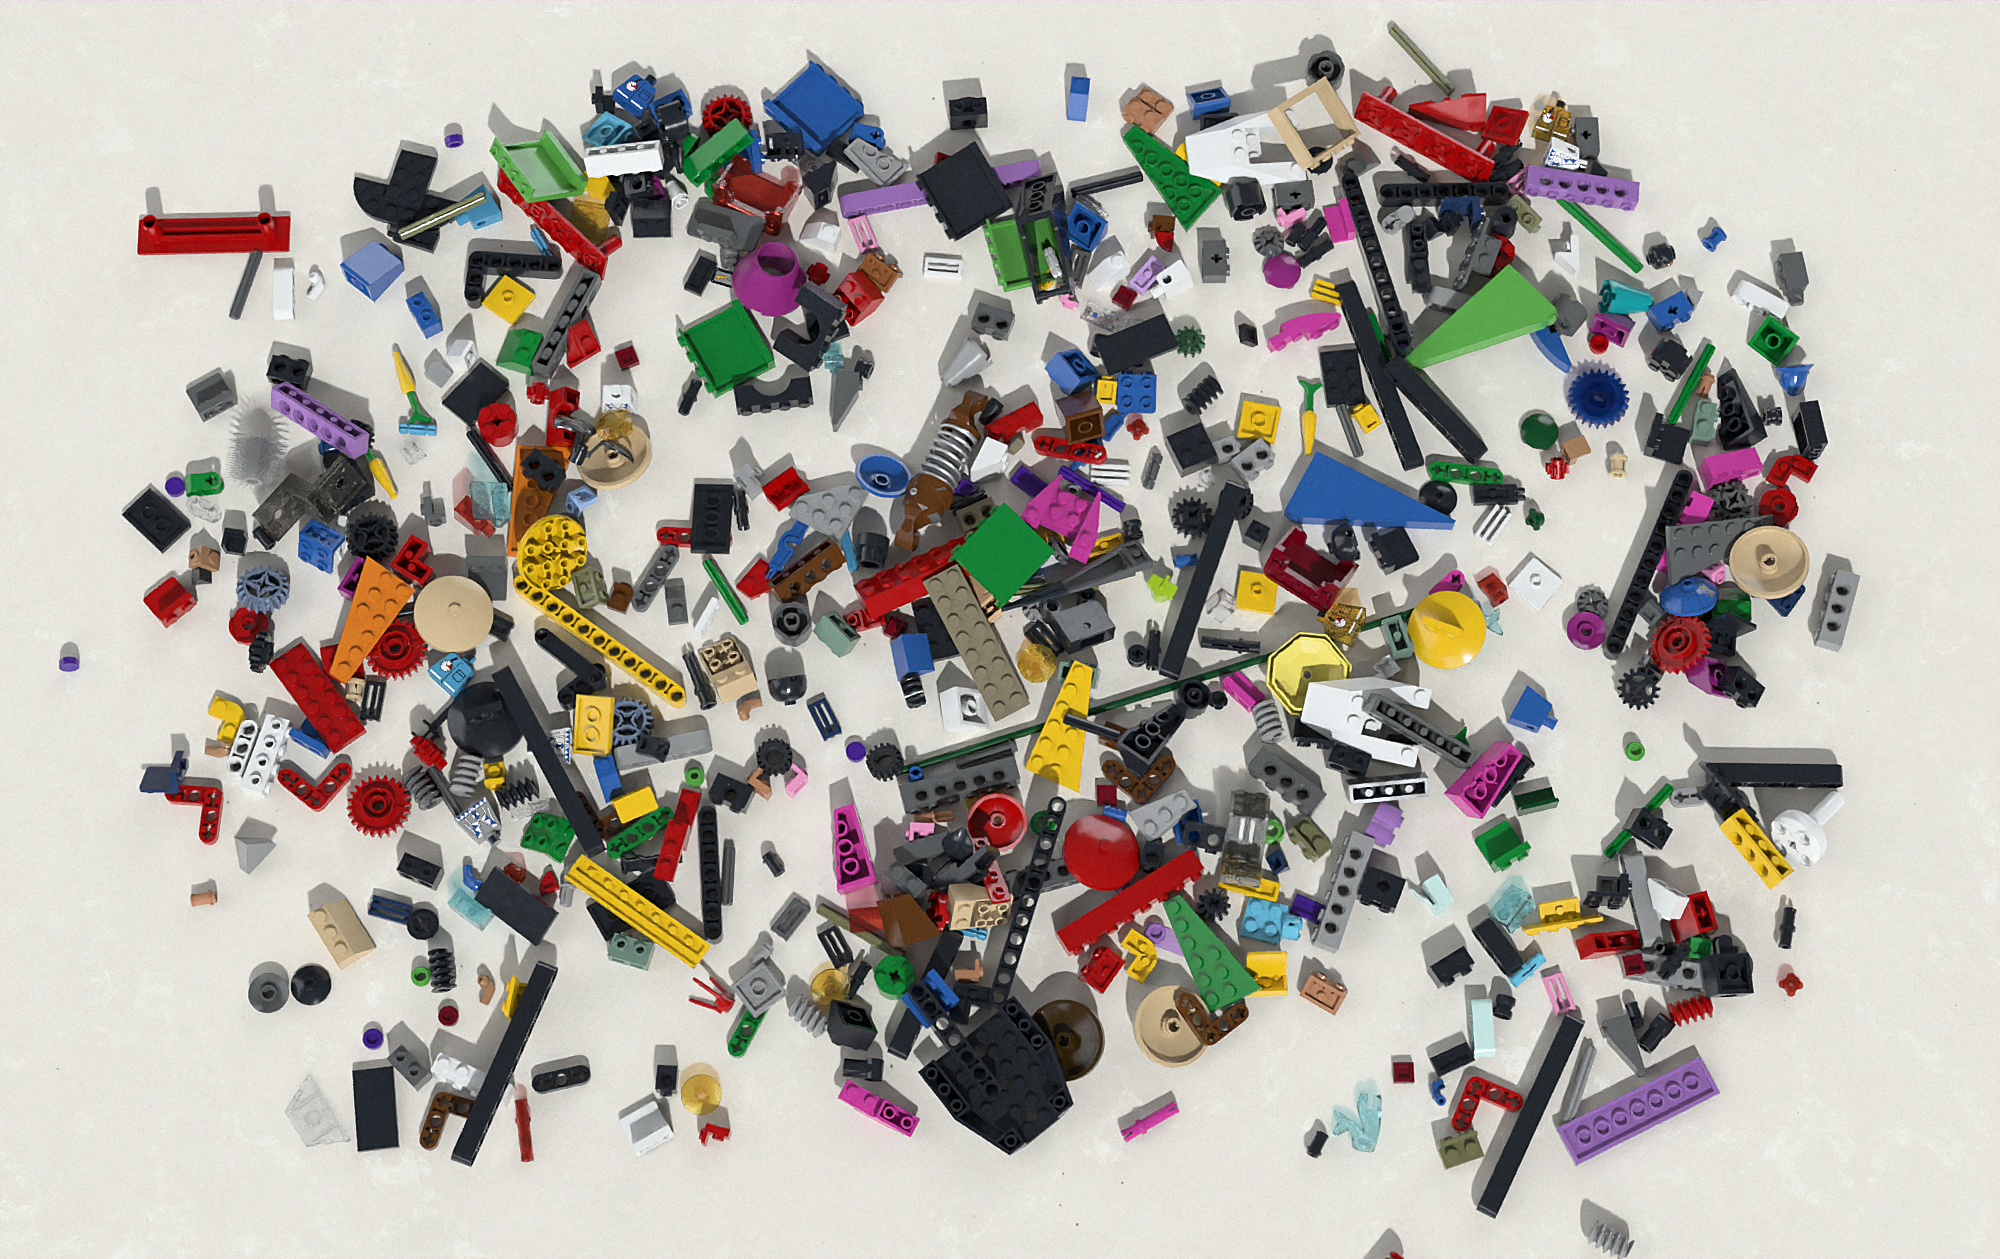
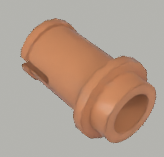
M1704 373L1701 375V382L1696 392L1697 396L1701 397L1703 392V398H1708L1711 386L1715 383V376L1713 374Z
M211 889L208 892L190 895L192 907L205 904L214 905L218 901L216 891Z

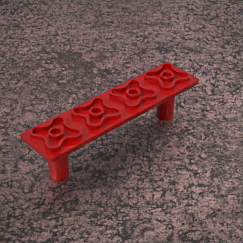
M1386 86L1378 97L1367 91L1362 93L1354 114L1355 119L1470 182L1488 181L1495 161L1489 159L1495 149V145L1491 140L1484 139L1476 150L1467 147L1392 106L1391 103L1396 98L1397 91L1391 86Z
M500 167L497 181L498 189L506 194L513 204L519 206L526 216L533 219L539 228L547 232L552 240L560 244L566 253L574 257L579 265L599 274L601 281H603L608 256L623 245L620 237L613 234L595 246L546 200L527 203Z
M267 212L260 213L257 217L156 219L153 215H147L139 220L138 255L252 253L254 250L262 253L289 252L290 216H271Z

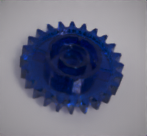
M1591 369L1589 374L1584 371L1582 377L1578 375L1576 381H1572V387H1569L1568 390L1570 394L1567 396V400H1570L1568 407H1573L1570 412L1571 414L1577 413L1576 420L1582 418V425L1588 422L1589 428L1592 424H1595L1596 429L1599 428L1600 424L1606 428L1608 423L1613 426L1615 421L1620 422L1621 416H1625V410L1629 407L1627 403H1629L1630 398L1626 397L1629 391L1624 390L1626 384H1620L1621 378H1614L1615 373L1609 376L1608 370L1605 373H1601V370L1598 369L1597 373H1595ZM1594 397H1601L1603 401H1597Z

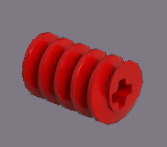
M1699 994L1697 999L1694 996L1690 997L1689 1000L1683 999L1682 1004L1679 1001H1675L1674 1006L1671 1003L1667 1005L1671 1021L1676 1022L1679 1027H1682V1020L1689 1025V1018H1692L1694 1022H1697V1016L1705 1020V1013L1710 1018L1713 1017L1711 998H1706V995L1704 997V995Z

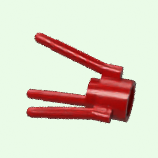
M694 977V982L717 998L715 1000L717 1006L693 998H689V1002L715 1010L719 1014H722L723 1011L728 1013L736 1000L713 977H709V980L722 992L720 994Z

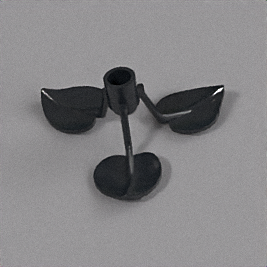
M556 416L554 428H564L576 432L574 447L568 457V460L572 463L582 466L585 458H590L602 445L622 454L633 463L634 458L631 451L623 444L607 439V441L602 440L589 452V447L583 441L586 432L593 435L597 433L596 427L575 417Z
M964 826L944 836L942 847L949 856L935 871L931 872L927 864L920 862L912 863L906 867L927 885L926 890L930 889L929 885L934 881L933 876L950 861L952 864L954 862L963 864L966 859L974 854L971 838ZM982 880L975 884L978 886L985 887Z

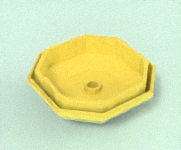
M1298 632L1268 657L1266 686L1290 715L1301 716L1308 684L1310 682L1351 679L1352 664L1327 634ZM1304 672H1310L1311 676L1309 679L1304 677Z

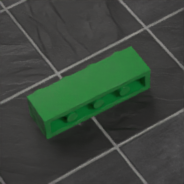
M735 118L728 122L723 129L715 133L706 143L700 145L694 153L684 159L683 173L689 182L698 188L755 140L744 124Z

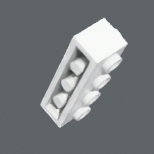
M660 140L586 148L584 162L588 177L600 178L606 175L618 176L624 173L637 174L643 171L655 172L663 169L664 155Z
M270 714L266 715L240 784V788L244 793L266 799L267 794L271 793L273 778L279 773V762L281 757H284L286 754L288 738L291 739L288 735L293 727L290 720Z
M440 1052L430 1070L437 1081L442 1083L447 1081L453 1084V1088L462 1092L465 1089L471 1092L470 1095L477 1098L487 1075L485 1072ZM508 1084L498 1108L500 1106L508 1107L516 1091L513 1085Z

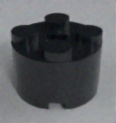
M679 100L657 107L658 109L654 110L659 124H663V127L660 128L666 142L672 143L691 136Z
M1259 181L1244 184L1241 182L1233 183L1231 189L1225 194L1230 217H1233L1235 221L1254 219L1253 215L1258 213L1260 216L1267 210Z
M1661 338L1648 356V361L1650 362L1648 367L1655 372L1659 370L1665 374L1664 377L1668 381L1674 382L1681 378L1693 361L1692 355L1688 357L1686 355L1688 351L1679 343L1671 339L1666 342L1664 341L1665 338Z

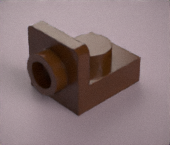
M1153 214L1152 221L1148 222V232L1151 233V239H1155L1156 229L1164 232L1174 231L1176 216Z
M614 582V590L607 604V609L626 615L634 596L633 588L626 582Z

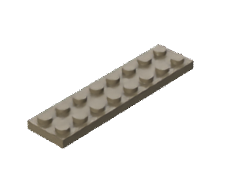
M958 564L923 581L995 722L1030 705L1022 686Z

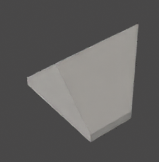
M234 837L240 869L248 875L277 846L274 842L265 838Z

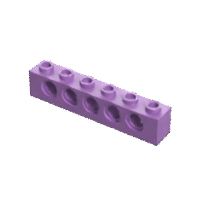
M1528 165L1524 174L1523 194H1528L1532 197H1547L1551 200L1564 199L1571 203L1579 202L1586 205L1603 206L1604 208L1634 211L1639 202L1640 182Z
M287 381L272 388L271 407L352 459L367 453L368 432Z

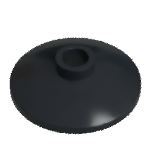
M1434 480L1422 487L1419 493V502L1447 516L1453 512L1457 505V493L1449 483ZM1441 494L1442 498L1438 499L1435 495Z
M313 965L303 967L292 978V995L301 1004L308 1006L317 1005L328 997L332 986L331 978L321 967ZM308 981H313L311 987L306 986Z

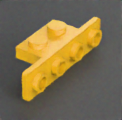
M1575 896L1537 903L1540 922L1522 925L1521 930L1529 936L1538 935L1540 931L1557 932L1559 928L1575 929L1581 924L1597 925L1604 918L1600 913L1581 915L1579 898Z

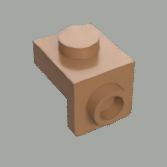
M203 545L190 550L188 556V567L191 569L201 567L217 572L220 569L221 552Z

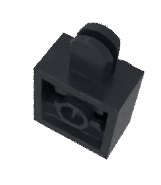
M335 452L327 453L324 456L323 465L326 472L319 475V478L341 514L346 513L376 495L355 459L348 458L343 461Z
M1724 934L1713 938V954L1701 957L1706 998L1743 997L1753 994L1749 953H1734L1732 938L1729 935Z

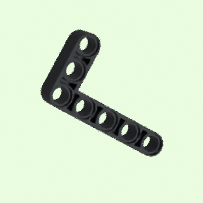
M474 251L469 256L464 296L467 305L472 309H478L482 306L487 275L555 280L561 278L564 273L561 260L555 256ZM477 261H483L481 264H475ZM501 262L500 265L494 266V263ZM516 263L520 264L518 267H512ZM533 265H539L538 268H531ZM553 266H558L555 270L550 269ZM480 278L479 281L472 282L473 279ZM473 295L478 296L476 299H470Z

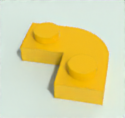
M216 696L208 711V715L224 721L217 739L222 742H229L233 746L239 727L246 720L245 713L236 703Z
M1131 929L1120 946L1136 957L1126 971V974L1143 985L1156 966L1157 952L1154 944L1149 939Z

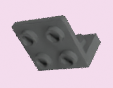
M220 373L186 390L188 397L203 422L238 404Z
M466 556L468 579L479 584L486 591L491 601H506L508 562L506 557Z

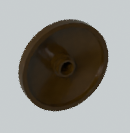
M1061 999L1043 1005L1033 1014V1020L1053 1044L1066 1082L1081 1079L1094 1070L1101 1060L1105 1048L1104 1029L1094 1011L1080 1002Z

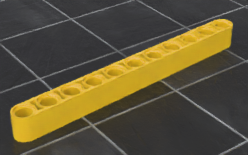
M521 575L513 580L515 592L521 599L672 707L682 708L687 702L685 691L677 683L547 590L543 589L541 591L528 584L525 589H519V585L527 584ZM538 594L543 595L540 600L533 599ZM551 606H558L556 611H549ZM566 617H573L571 622L564 621ZM584 627L589 628L586 633L579 632ZM597 639H604L602 644H595ZM613 650L620 651L618 655H610ZM628 661L636 662L635 665L631 667L626 666V663ZM644 672L651 673L647 678L641 677ZM659 683L667 684L664 689L657 688ZM675 694L682 695L680 700L672 699Z

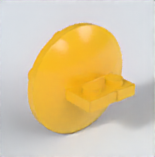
M550 515L535 522L525 532L521 541H517V567L521 577L528 585L541 591L543 589L554 591L567 586L572 581L571 574L581 570L586 562L587 539L582 527L576 521L564 515Z
M1441 591L1424 598L1414 608L1408 622V637L1414 643V653L1424 663L1437 669L1450 670L1468 664L1479 654L1486 639V621L1481 609L1472 599L1454 591Z

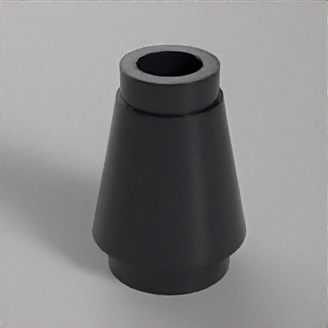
M991 397L985 410L981 412L978 422L984 426L990 424L1003 412L1002 408L1004 405Z

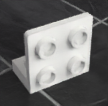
M655 1101L619 1120L637 1156L674 1137Z

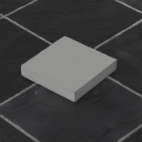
M764 962L731 985L733 991L754 1018H757L788 995Z

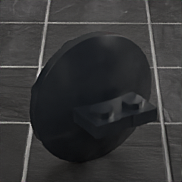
M480 682L465 688L456 696L450 706L447 718L448 730L456 746L466 754L482 759L497 758L514 749L523 738V734L495 682Z

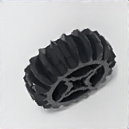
M369 512L368 517L362 514L361 520L355 518L356 524L350 523L349 525L352 530L346 531L348 535L346 542L349 543L347 548L352 550V556H359L364 558V560L369 556L374 561L379 559L381 562L384 561L383 556L390 558L389 551L395 552L393 546L398 545L396 539L399 538V534L396 532L398 529L393 525V520H388L386 515L381 517L378 512L375 516H373L372 512ZM383 528L387 531L386 541L381 537ZM359 534L364 539L362 547L357 544Z

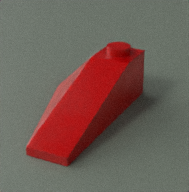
M1486 93L1462 94L1461 98L1454 100L1446 97L1438 103L1430 100L1409 104L1407 114L1416 119L1464 131L1478 132L1484 129L1486 123L1487 96Z

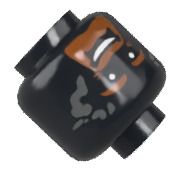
M1665 242L1651 246L1648 254H1646L1648 265H1652L1656 270L1671 266L1676 259L1673 246H1669Z

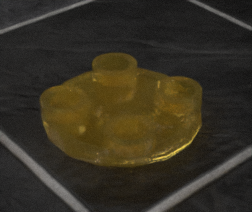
M623 409L609 410L597 420L595 426L596 433L605 441L607 439L614 441L625 435H630L633 431L632 416Z
M1032 644L1021 653L1017 667L1026 680L1032 683H1042L1053 676L1056 670V658L1050 648L1040 644Z

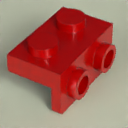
M793 466L762 487L767 501L778 512L797 500L798 497L810 491L808 485L798 476Z

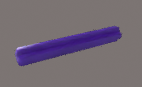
M1065 465L1059 468L1058 475H1063L1062 478L1079 485L1082 490L1095 498L1097 493L1101 492V502L1119 513L1124 510L1126 503Z

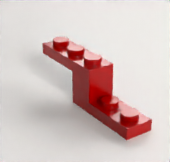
M682 788L673 820L669 819L653 874L654 878L674 882L682 850L686 851L702 793Z

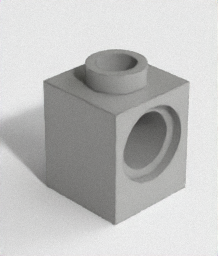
M1233 435L1212 442L1217 453V466L1231 462L1242 451L1240 442L1238 440L1235 441ZM1227 447L1230 448L1232 451L1227 453L1224 452L1222 449Z

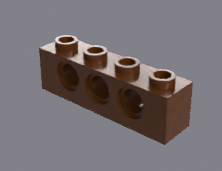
M827 538L767 582V585L779 603H792L800 595L810 591L812 586L825 580L831 572L841 568L842 564L847 560L837 543Z

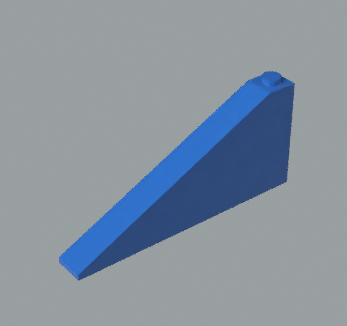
M1318 451L1314 455L1284 512V516L1293 523L1298 522L1300 524L1340 526L1350 522V526L1452 530L1456 520Z

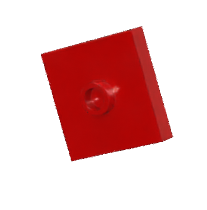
M1493 105L1482 131L1481 139L1516 146L1529 117V112Z

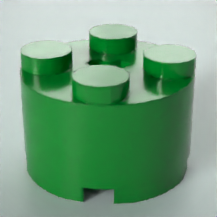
M888 955L878 963L874 978L879 993L886 999L898 1000L908 992L910 985L915 982L914 967L909 960L898 955ZM898 975L899 979L892 981L891 976Z

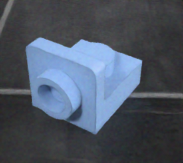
M584 485L568 493L565 508L578 518L581 516L583 508L597 502L598 496Z

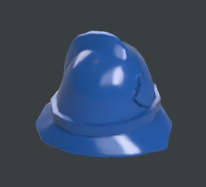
M1798 364L1774 368L1778 373L1781 387L1788 395L1797 396L1803 392L1807 376L1810 374L1809 370L1814 364Z

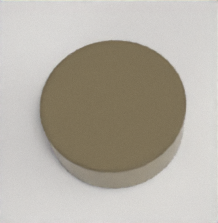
M1018 437L1010 445L1008 452L1011 455H1015L1024 446L1025 441Z

